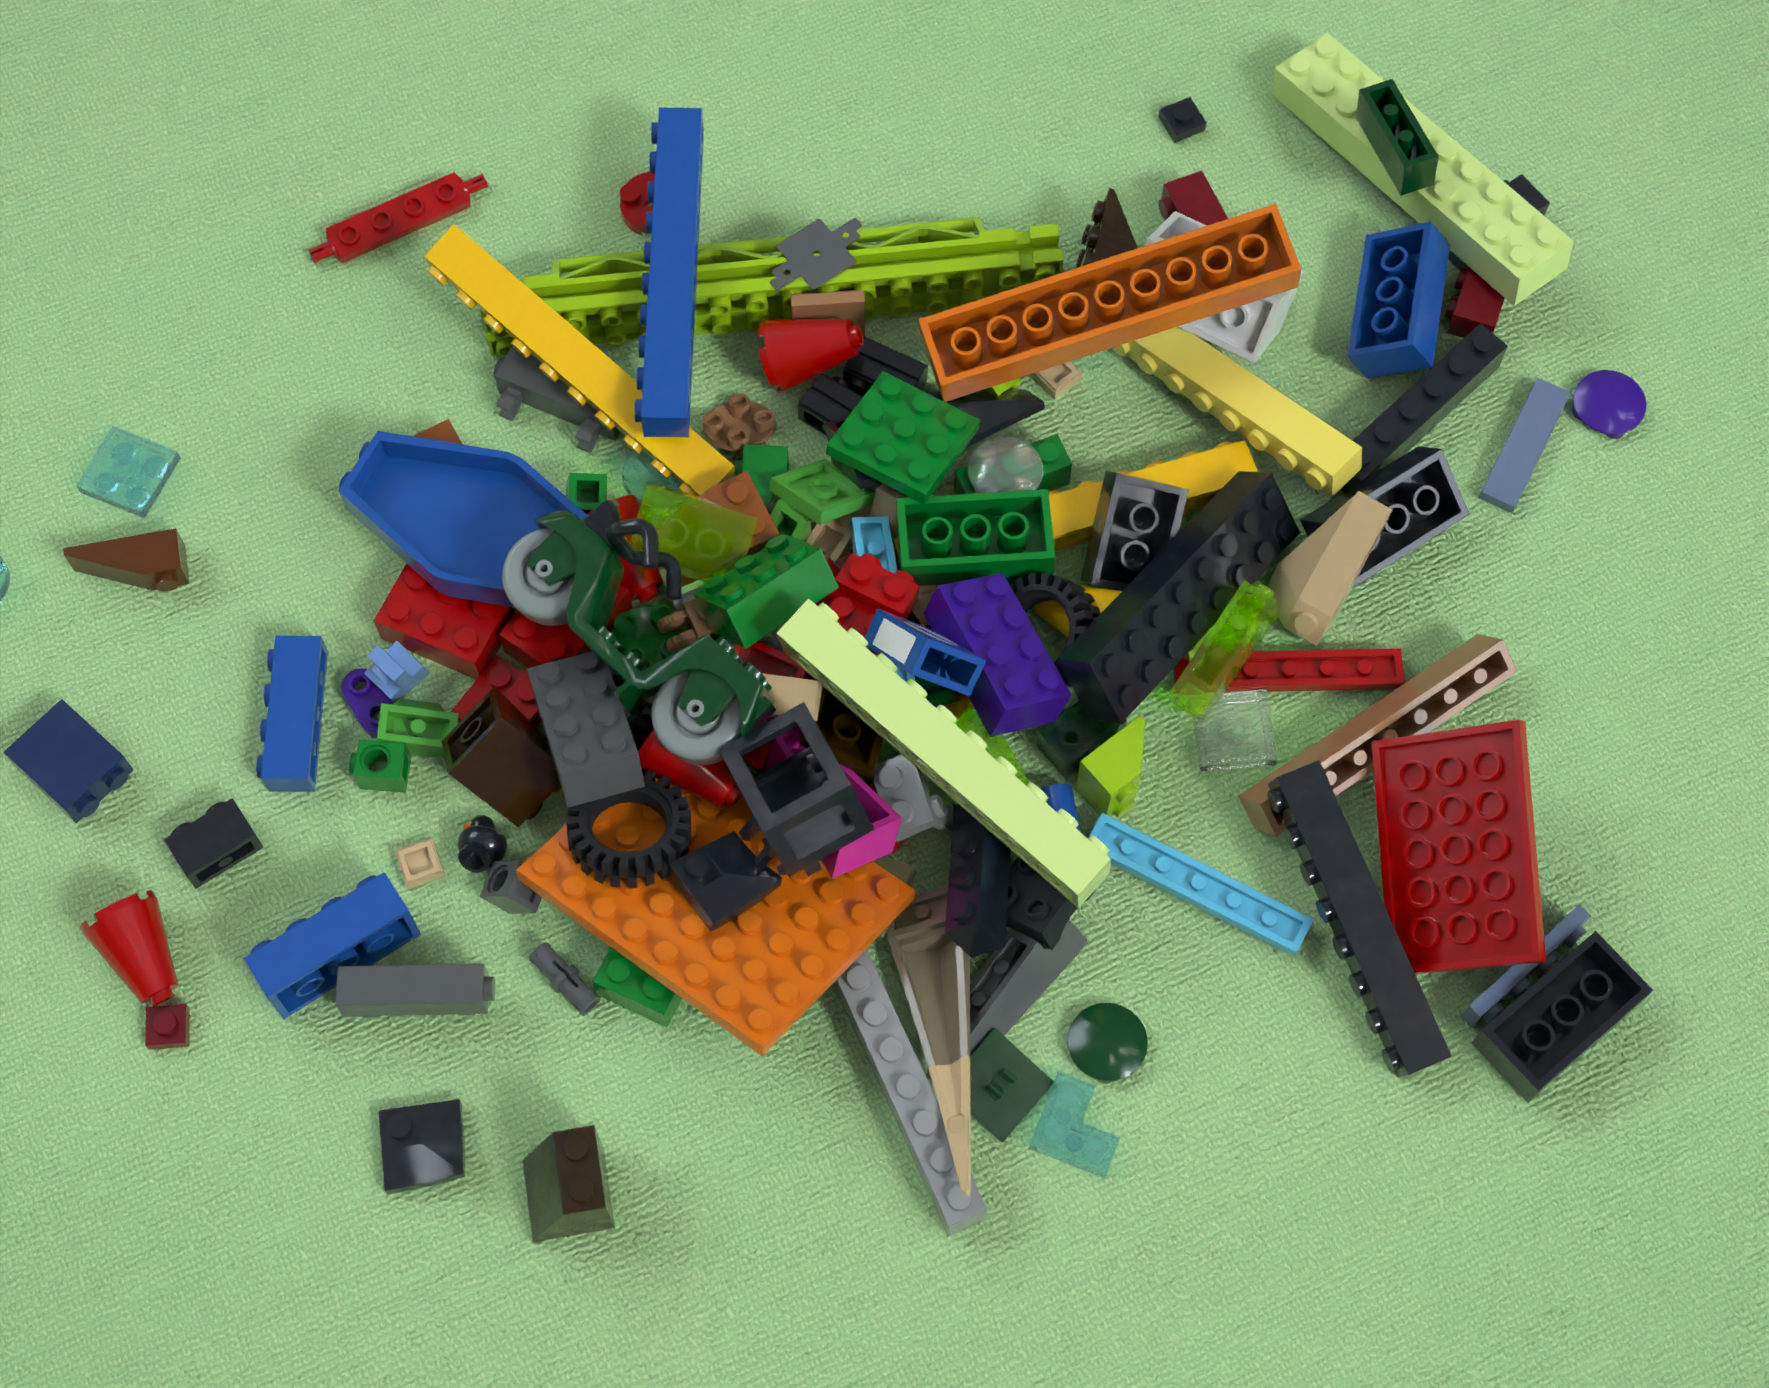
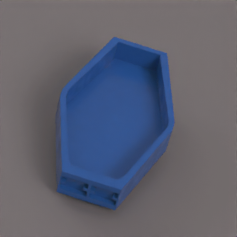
M377 431L371 442L368 441L363 445L359 453V460L351 472L348 471L344 474L338 490L345 509L437 591L450 597L514 607V605L508 599L503 587V565L509 551L518 540L530 532L540 529L534 520L546 513L559 510L569 511L579 516L582 520L588 517L586 513L526 461L510 452Z

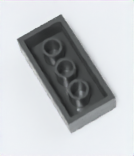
M591 651L528 668L527 671L534 700L567 807L645 787L639 754L622 704L616 699V686L609 666Z

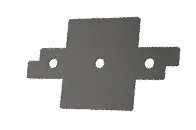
M853 218L831 232L821 219H817L782 241L776 247L788 261L772 270L776 278L770 281V284L778 291L802 276L808 285L815 290L857 262L845 247L861 237L856 230L861 228L862 224L857 218ZM846 232L849 234V237L844 238L842 234ZM818 251L820 255L815 257L813 253ZM789 270L790 275H784V271Z

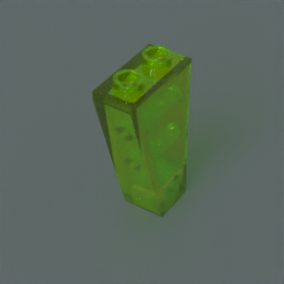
M1245 580L1242 582L1169 692L1168 698L1171 703L1199 721H1204L1279 617L1277 600L1273 598L1275 595L1273 590L1258 581L1254 585Z

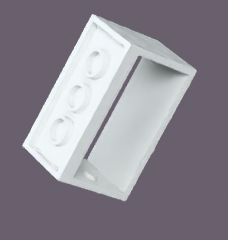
M1175 211L1147 238L1145 246L1207 225ZM1301 270V276H1300L1299 284H1300L1301 279H1302V277H1303V275H1304V272H1305L1304 270ZM1298 288L1178 327L1255 363L1280 332Z

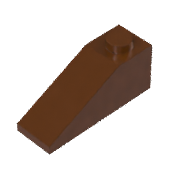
M176 528L63 548L64 556L76 572L152 591H171L178 586L190 584L185 543Z

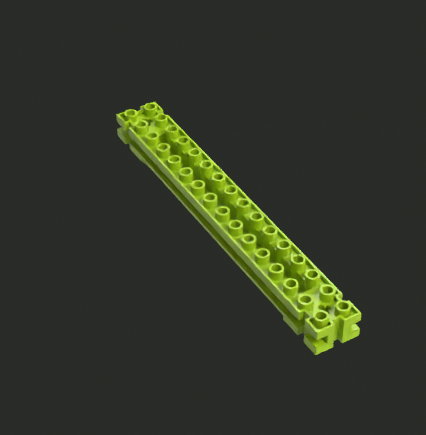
M973 217L858 229L856 231L861 237L845 247L857 262L815 290L808 285L802 276L778 291L770 284V281L776 278L772 270L788 260L781 252L772 256L757 253L779 251L776 246L790 236L698 245L694 336L710 333L725 335L732 331L740 330L758 331L760 323L765 320L792 319L791 295L862 290L864 291L865 320L878 316L893 315L903 317L910 313H939L1062 273L1064 259L1062 248H1059L1060 235L1058 223L1029 226V230L1023 232H1015V227L985 230L981 218ZM845 232L842 234V236L844 238L849 237V234ZM884 241L876 246L863 244L867 242ZM644 250L553 259L552 274L522 277L524 285L594 345L608 344L617 346L624 342L639 341V335H646V326H641L640 321L641 304L648 303V295H643L642 276L643 273H649L650 264H645ZM815 251L813 255L817 257L820 255V253L818 251ZM785 270L784 275H790V271ZM571 272L569 274L562 276V273ZM481 311V320L485 334H487V343L491 356H506L510 348L513 347L510 343L514 339L504 330L498 334L483 321L486 315Z

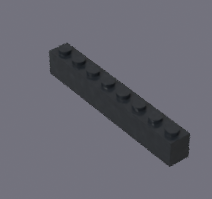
M1320 760L1276 777L1268 783L1270 788L1267 792L1269 802L1276 813H1281L1286 825L1284 827V835L1287 843L1292 849H1297L1302 864H1300L1302 877L1308 886L1313 885L1319 899L1316 901L1318 913L1325 923L1329 922L1335 935L1332 938L1334 949L1341 960L1345 959L1352 973L1349 975L1350 985L1354 993L1358 997L1362 996L1368 1010L1365 1013L1368 1026L1375 1035L1379 1034L1385 1048L1382 1050V1056L1386 1066L1391 1072L1395 1071L1399 1078L1411 1075L1452 1057Z

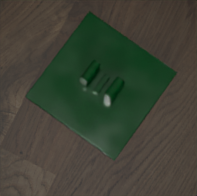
M996 1028L988 1034L970 1055L971 1115L1003 1143L1052 1086L1054 1081Z

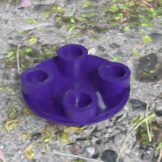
M1600 370L1590 373L1578 383L1574 391L1572 407L1574 417L1581 420L1589 428L1606 434L1612 439L1621 438L1625 433L1636 428L1646 412V398L1641 387L1632 378L1617 371Z

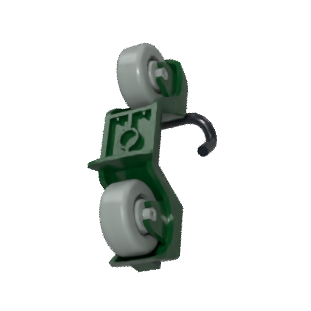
M606 500L584 520L569 511L561 510L538 517L534 522L540 529L525 535L511 548L502 570L503 587L510 602L522 615L535 623L548 626L568 623L570 628L587 647L625 681L624 684L615 690V696L632 715H640L647 703L652 705L651 718L655 734L661 744L679 760L694 765H710L723 761L724 758L719 751L721 747L741 736L743 738L750 731L767 723V720L776 711L774 707L775 701L768 693L772 686L766 681V677L750 662L743 667L744 661L737 655L738 652L721 636L715 641L708 634H705L649 668H646L630 650L622 654L626 649L606 629L624 574V565L619 556L630 564L643 566L647 569L665 568L666 599H682L680 563L671 554L659 552L657 530L650 522L638 518L621 520L617 506L611 500ZM641 535L643 551L634 549L625 536Z

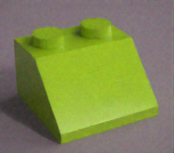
M1141 715L1080 761L1075 789L1099 816L1104 813L1110 817L1116 815L1120 818L1135 805L1134 800L1139 790L1138 784L1142 770L1145 720Z

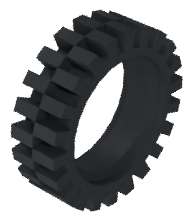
M1037 573L1028 574V579L1020 577L1014 580L1017 588L1011 587L1025 613L1036 604L1047 600H1055L1062 606L1068 617L1070 628L1069 638L1064 651L1094 621V618L1101 614L1099 607L1091 605L1095 600L1091 594L1084 592L1085 588L1073 583V581L1049 573H1042V575ZM1056 659L1053 663L1066 686L1072 687Z
M647 769L644 776L645 787L567 809L568 816H566L569 852L572 851V859L576 865L581 863L582 872L588 876L594 870V879L600 883H603L607 875H609L612 887L619 888L621 878H628V888H637V878L643 877L645 885L649 886L654 884V873H657L662 880L669 876L667 874L668 863L688 854L689 845H691V809L689 810V802L686 796L682 797V790L677 784L670 788V779L665 775L656 782L655 771ZM628 802L640 803L658 812L666 824V829L658 842L649 848L636 852H621L606 847L596 838L592 830L596 818L611 806Z

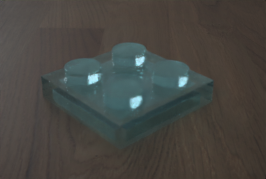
M112 426L76 486L80 493L145 518L181 458L178 452Z

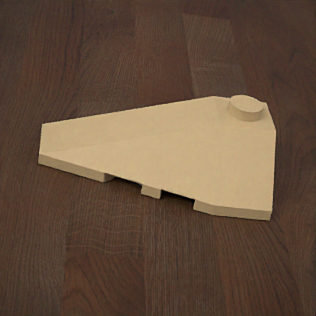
M1358 491L1330 516L1325 523L1280 561L1264 593L1283 627L1312 644L1318 645L1338 616L1393 511L1392 509Z

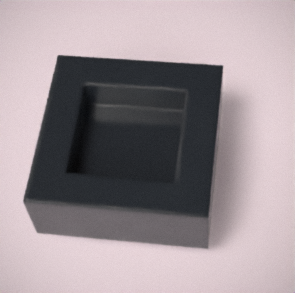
M1191 97L1159 110L1158 117L1174 143L1201 133L1206 129L1207 122Z

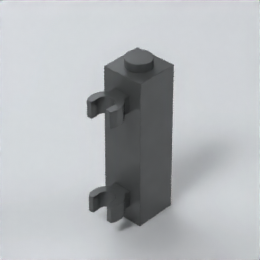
M511 347L505 358L501 357L498 360L493 375L499 394H502L496 404L497 407L501 408L499 416L513 421L521 403H524L580 426L575 439L579 440L577 448L591 453L599 435L616 441L621 431L615 426L612 430H609L602 425L594 416L597 411L587 402L584 406H581L566 392L570 387L558 378L556 382H553L538 368L542 363L530 354L526 358L515 348Z
M484 963L338 967L336 1007L343 1017L363 1018L407 1015L458 1014L459 1016L488 1014V1001L495 1000V977L489 976Z

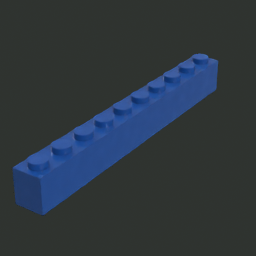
M659 108L658 122H652L651 125L652 144H657L656 152H650L649 158L650 174H655V181H648V203H653V212H646V233L651 234V242H645L644 262L645 264H650L649 273H643L642 291L643 295H648V303L641 304L640 309L641 326H646V335H639V358H644V367H637V390H642V400H635V422H642L644 437H689L704 143L702 108Z

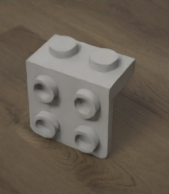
M901 754L875 766L872 777L878 795L902 817L896 838L897 842L931 827L952 837L955 803L951 801L950 796Z

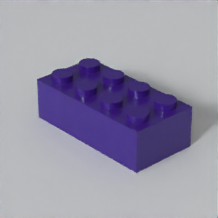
M998 573L937 586L923 614L931 629L986 660L974 689L968 697L989 736L993 737L1056 722L1070 699L1071 693L1004 574Z

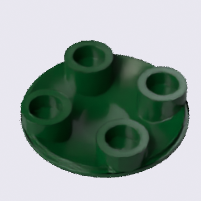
M1099 1003L1084 1009L1073 1020L1068 1033L1067 1046L1073 1062L1083 1073L1100 1083L1108 1084L1130 1076L1140 1067L1146 1056L1148 1039L1142 1022L1132 1011L1118 1004Z

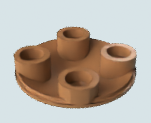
M745 394L732 395L728 402L717 406L702 417L703 433L706 439L712 445L729 451H743L744 444L762 445L770 439L776 427L774 413L765 406L750 401V398Z

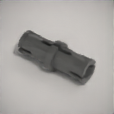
M548 942L541 944L533 951L529 961L534 963L551 981L550 987L556 993L561 992L582 1016L590 1013L599 1004L601 997L596 995L578 976L579 970L574 965L569 966L553 950Z

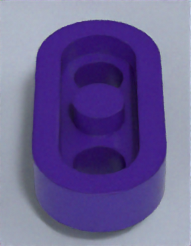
M355 669L344 677L341 686L342 693L366 734L376 739L379 720H374L372 717L376 712H380L381 703H394L364 674L368 669ZM359 682L367 683L365 688L361 690L354 689L355 685Z

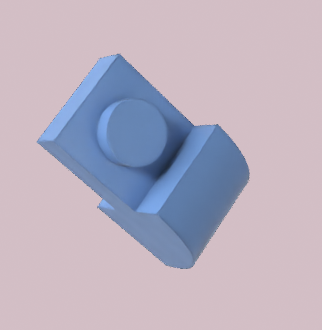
M397 640L386 651L377 644L367 654L374 664L364 674L391 700L406 695L430 674Z

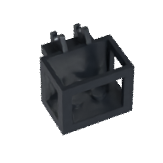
M804 702L750 731L743 738L741 736L719 749L753 813L750 820L739 831L742 839L750 841L752 836L759 830H762L765 835L762 839L765 847L754 859L758 868L765 869L770 860L778 857L781 864L776 868L780 875L788 874L790 877L804 869L807 875L810 876L822 869L818 862L819 860L875 830L852 785ZM799 726L809 747L753 777L742 756L790 729Z

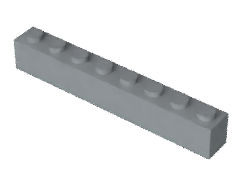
M866 949L833 984L946 1233L950 1236L984 1221L987 1208L972 1175L970 1196L968 1197L960 1188L939 1104Z

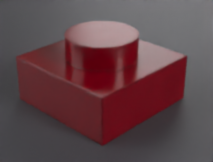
M187 1004L146 1007L145 1046L149 1050L189 1047L190 1008Z

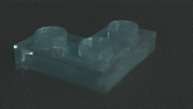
M1058 1071L1030 1142L1029 1149L1105 1178L1120 1137L1082 1123L1096 1085Z

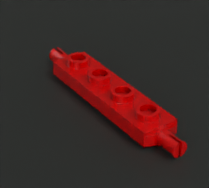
M455 172L327 227V242L308 249L314 264L332 255L342 264L470 208V195L489 187L486 178L481 173L463 182Z

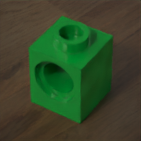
M359 740L357 753L352 752L350 757L349 772L355 778L360 789L406 793L411 755L405 743ZM377 761H387L386 766L382 770H370Z

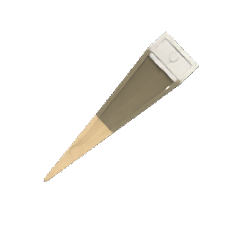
M948 886L916 895L914 900L890 924L887 930V939L928 1065L960 1188L969 1197L971 1193L970 956L945 934Z

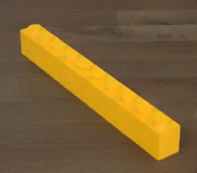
M455 224L448 229L424 256L430 266L427 272L442 286L447 282L458 290L455 296L470 310L476 306L486 315L483 321L498 334L504 330L514 339L510 344L526 358L532 354L542 364L538 368L549 379L556 382L559 378L570 387L566 392L578 404L584 406L587 402L597 411L594 415L595 418L609 430H612L615 426L625 435L622 441L636 454L639 455L643 450L653 459L650 465L664 478L667 479L671 475L680 482L681 485L678 489L689 500L693 501L711 487L728 480L735 473L734 465L690 427L689 437H644L642 422H635V400H642V390H637V381Z
M1243 440L1236 443L1226 441L1218 444L1211 450L1200 453L1191 451L1183 454L1176 460L1165 463L1163 461H1155L1148 464L1144 469L1130 473L1129 471L1117 473L1189 489L1183 515L1202 510L1238 471L1258 472L1246 441ZM1103 480L1098 482L1085 481L1078 484L1075 488L1063 492L1049 491L1055 552L1089 542ZM897 538L893 539L896 566L900 570Z

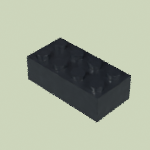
M1418 446L1301 518L1300 521L1307 536H1309L1358 491L1393 510L1352 587L1354 588L1467 517L1470 513L1442 449Z
M1595 931L1488 1023L1471 1043L1520 1096L1529 1103L1635 1010L1652 993L1653 989Z

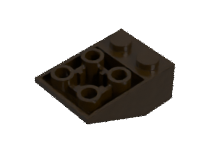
M1109 188L1104 201L1097 200L1091 217V221H1094V224L1086 225L1081 244L1086 246V250L1081 249L1075 268L1138 248L1114 189Z

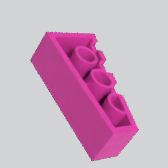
M799 726L772 739L766 770L806 749L800 745L801 730ZM841 764L842 770L852 785L875 830L821 859L832 879L892 853L902 819L852 769Z

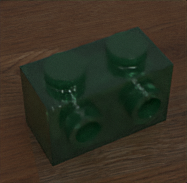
M1078 701L1062 713L1056 722L1049 723L1038 732L1036 746L1060 774L1067 779L1075 772L1078 774L1080 761L1126 726L1127 720L1125 719L1120 724L1089 719L1080 701Z

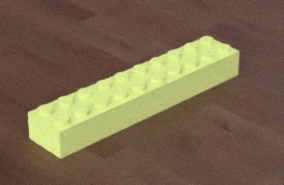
M1329 33L1324 34L1275 67L1273 96L1418 223L1432 222L1450 244V250L1511 304L1517 305L1568 268L1574 241L1407 99L1405 101L1439 157L1434 185L1401 196L1356 119L1359 89L1384 82V80Z
M808 599L776 633L785 654L815 680L823 682L822 686L1079 909L1110 874L1111 858L1107 855L1110 851L1108 847L1094 835L1087 839L1076 828L1079 823L1064 809L1060 808L1058 812L1052 809L1046 802L1048 796L1034 783L1030 782L1027 786L1015 776L1018 771L1009 761L1002 756L994 759L985 750L988 745L975 732L969 730L965 734L955 724L957 718L946 707L939 704L935 708L925 698L928 695L927 692L911 678L905 682L896 673L898 670L897 666L882 653L876 657L866 647L869 644L868 641L853 628H850L848 631L842 628L837 622L839 619L838 615L823 602L817 606Z

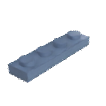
M1579 904L1544 936L1546 962L1513 965L1474 1000L1461 1017L1472 1028L1482 1019L1487 1024L1490 1023L1505 1008L1500 1003L1509 994L1516 999L1531 985L1532 981L1528 977L1537 968L1544 973L1559 959L1560 956L1556 951L1564 943L1571 948L1587 933L1582 926L1591 915Z

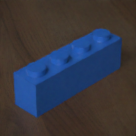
M275 635L274 649H269L267 665L269 672L272 673L271 683L266 684L264 687V704L268 707L267 719H262L260 725V738L264 742L263 755H258L256 772L257 777L262 779L269 792H315L328 649L321 636Z

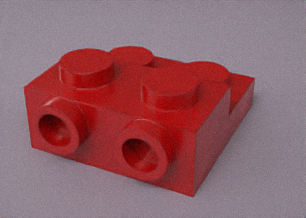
M851 553L835 578L839 588L828 595L824 604L838 615L839 619L837 622L846 631L853 628L865 638L878 608L907 619L917 602L920 586L915 584L913 576L905 571L898 570L893 573L883 568L881 562L871 554H863L860 557ZM869 649V650L871 651V653H873V654H875V655H877V656L879 655V654H877L876 652H874V651H872L871 649Z
M498 655L495 656L451 710V713H459L458 722L460 723L485 695L495 687L535 727H538L541 723L527 669H524L522 672Z

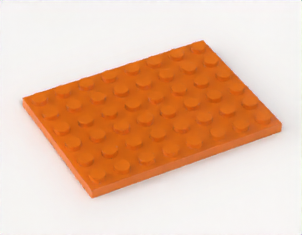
M682 790V797H687L689 810L691 809V845H689L688 853L733 831L737 833L756 856L765 847L762 839L765 837L762 830L757 831L750 841L743 840L739 833L753 816L743 795L734 806L730 807L726 804L724 807L718 808ZM628 802L611 806L603 811L596 818L592 830L599 842L606 847L621 852H636L649 848L658 842L664 834L666 824L660 814L651 807L640 803ZM567 824L516 869V876L520 882L762 1057L915 898V889L873 861L832 879L821 860H819L818 862L822 867L821 870L810 876L807 875L804 869L790 877L788 874L780 875L782 877L781 886L735 919L710 931L670 876L662 880L657 873H654V884L649 886L645 885L643 877L637 878V888H628V878H621L620 887L617 888L611 886L609 875H607L603 883L595 881L594 870L587 876L581 871V863L576 865L572 859V851L569 852ZM778 857L770 860L767 866L779 874L776 867L781 863Z

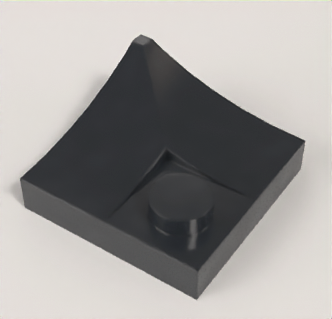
M735 831L668 863L667 874L710 931L723 926L749 910L781 886L782 877L767 865L765 869L756 866L754 862L756 855L747 847Z
M460 1099L378 1111L384 1189L387 1194L429 1187L465 1177L464 1126Z

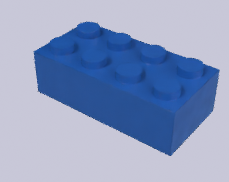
M1432 222L1366 235L1347 357L1367 379L1433 367L1450 244Z
M383 872L379 876L372 875L363 879L356 886V890L343 898L335 897L327 901L321 907V911L310 918H301L294 921L287 927L284 934L274 940L269 939L258 943L252 948L251 954L243 959L266 997L284 1020L336 988L338 967L371 966L420 936L421 933L405 903L385 872Z

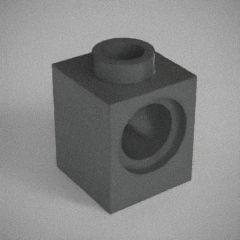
M521 860L494 861L480 894L482 899L509 914L536 913L542 900L540 895L517 879L516 869L524 863Z

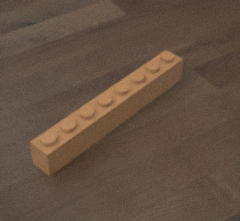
M1476 634L1240 794L1238 797L1253 827L1275 837L1284 832L1286 825L1281 813H1276L1273 810L1267 792L1270 790L1268 783L1276 777L1320 760L1333 792L1337 796L1374 770L1371 741L1429 733L1517 673V669L1503 639Z

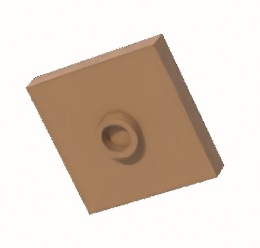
M864 291L791 295L792 319H850L854 325L860 326L862 334L865 336Z

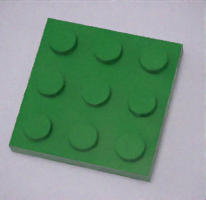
M883 371L828 442L826 455L925 504L978 431L980 419Z

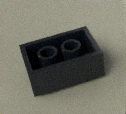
M1106 471L1080 581L1090 585L1123 591L1179 533L1189 489Z

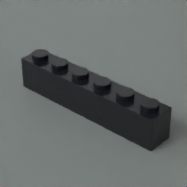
M1481 323L1352 440L1362 447L1361 470L1340 490L1343 492L1347 491L1412 449L1499 368L1508 345Z

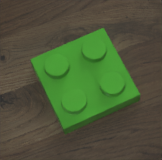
M822 459L772 477L769 489L773 494L819 525L873 505L876 493L872 489H860L827 459Z

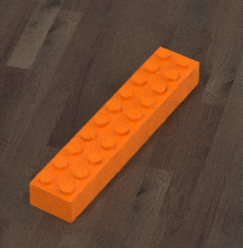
M1272 204L918 319L919 328L944 402L1298 288L1302 269L1276 204Z

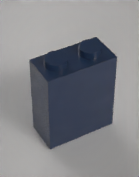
M63 699L55 704L4 751V754L13 765L75 823H78L83 817L85 818L93 814L99 807L100 801L112 790L122 787L127 781L129 774L133 771L126 758Z

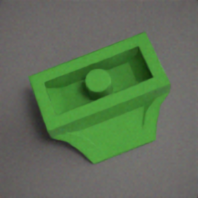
M398 698L394 704L381 703L376 741L405 743L412 755L427 757L444 756L441 741L457 726L459 713L445 712L438 703Z

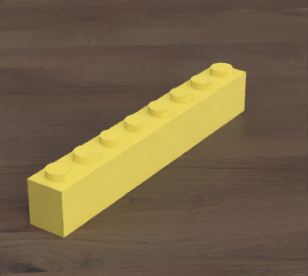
M1175 327L1112 348L1117 354L1121 356L1126 355L1136 362L1146 374H1153L1161 379L1172 392L1181 393L1190 399L1200 411L1209 412L1219 419L1226 429L1236 431L1244 436L1255 449L1259 451L1264 450L1276 458L1284 469L1293 470L1305 478L1306 482L1315 490H1322L1333 497L1361 470L1362 447L1193 333Z

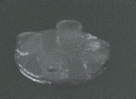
M998 436L984 441L974 450L969 460L968 474L970 482L975 488V494L1037 490L1043 476V464L1038 452L1026 441L1012 436Z

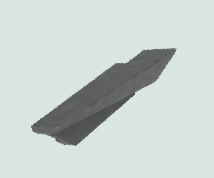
M1070 919L1053 950L1042 946L1039 942L1012 928L1006 935L1005 947L993 952L970 984V1055L994 1028L1005 1036L1087 944V938Z

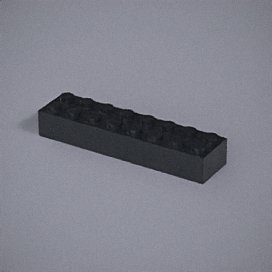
M1238 471L1057 658L1089 719L1122 724L1300 534L1272 473Z

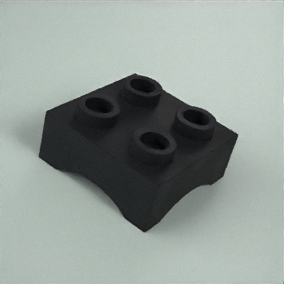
M1018 856L1010 866L1006 927L1017 930L1039 942L1042 946L1053 950L1061 938L1065 925L1077 907Z

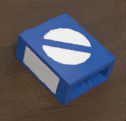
M879 608L865 636L869 643L866 647L877 654H884L895 665L909 674L968 696L971 695L986 663L985 659L941 633Z

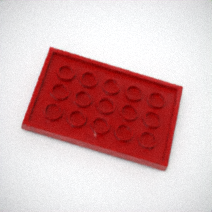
M1512 720L1371 741L1383 901L1414 973L1424 974L1546 962L1525 721Z

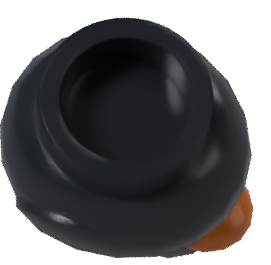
M478 815L463 825V831L458 837L457 844L460 851L458 854L459 862L465 869L474 873H480L485 871L487 867H492L494 861L503 860L507 850V840L503 834L497 833L495 824L490 817Z

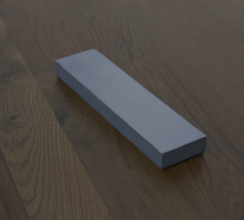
M1540 378L1536 379L1479 495L1480 499L1513 513L1571 392Z

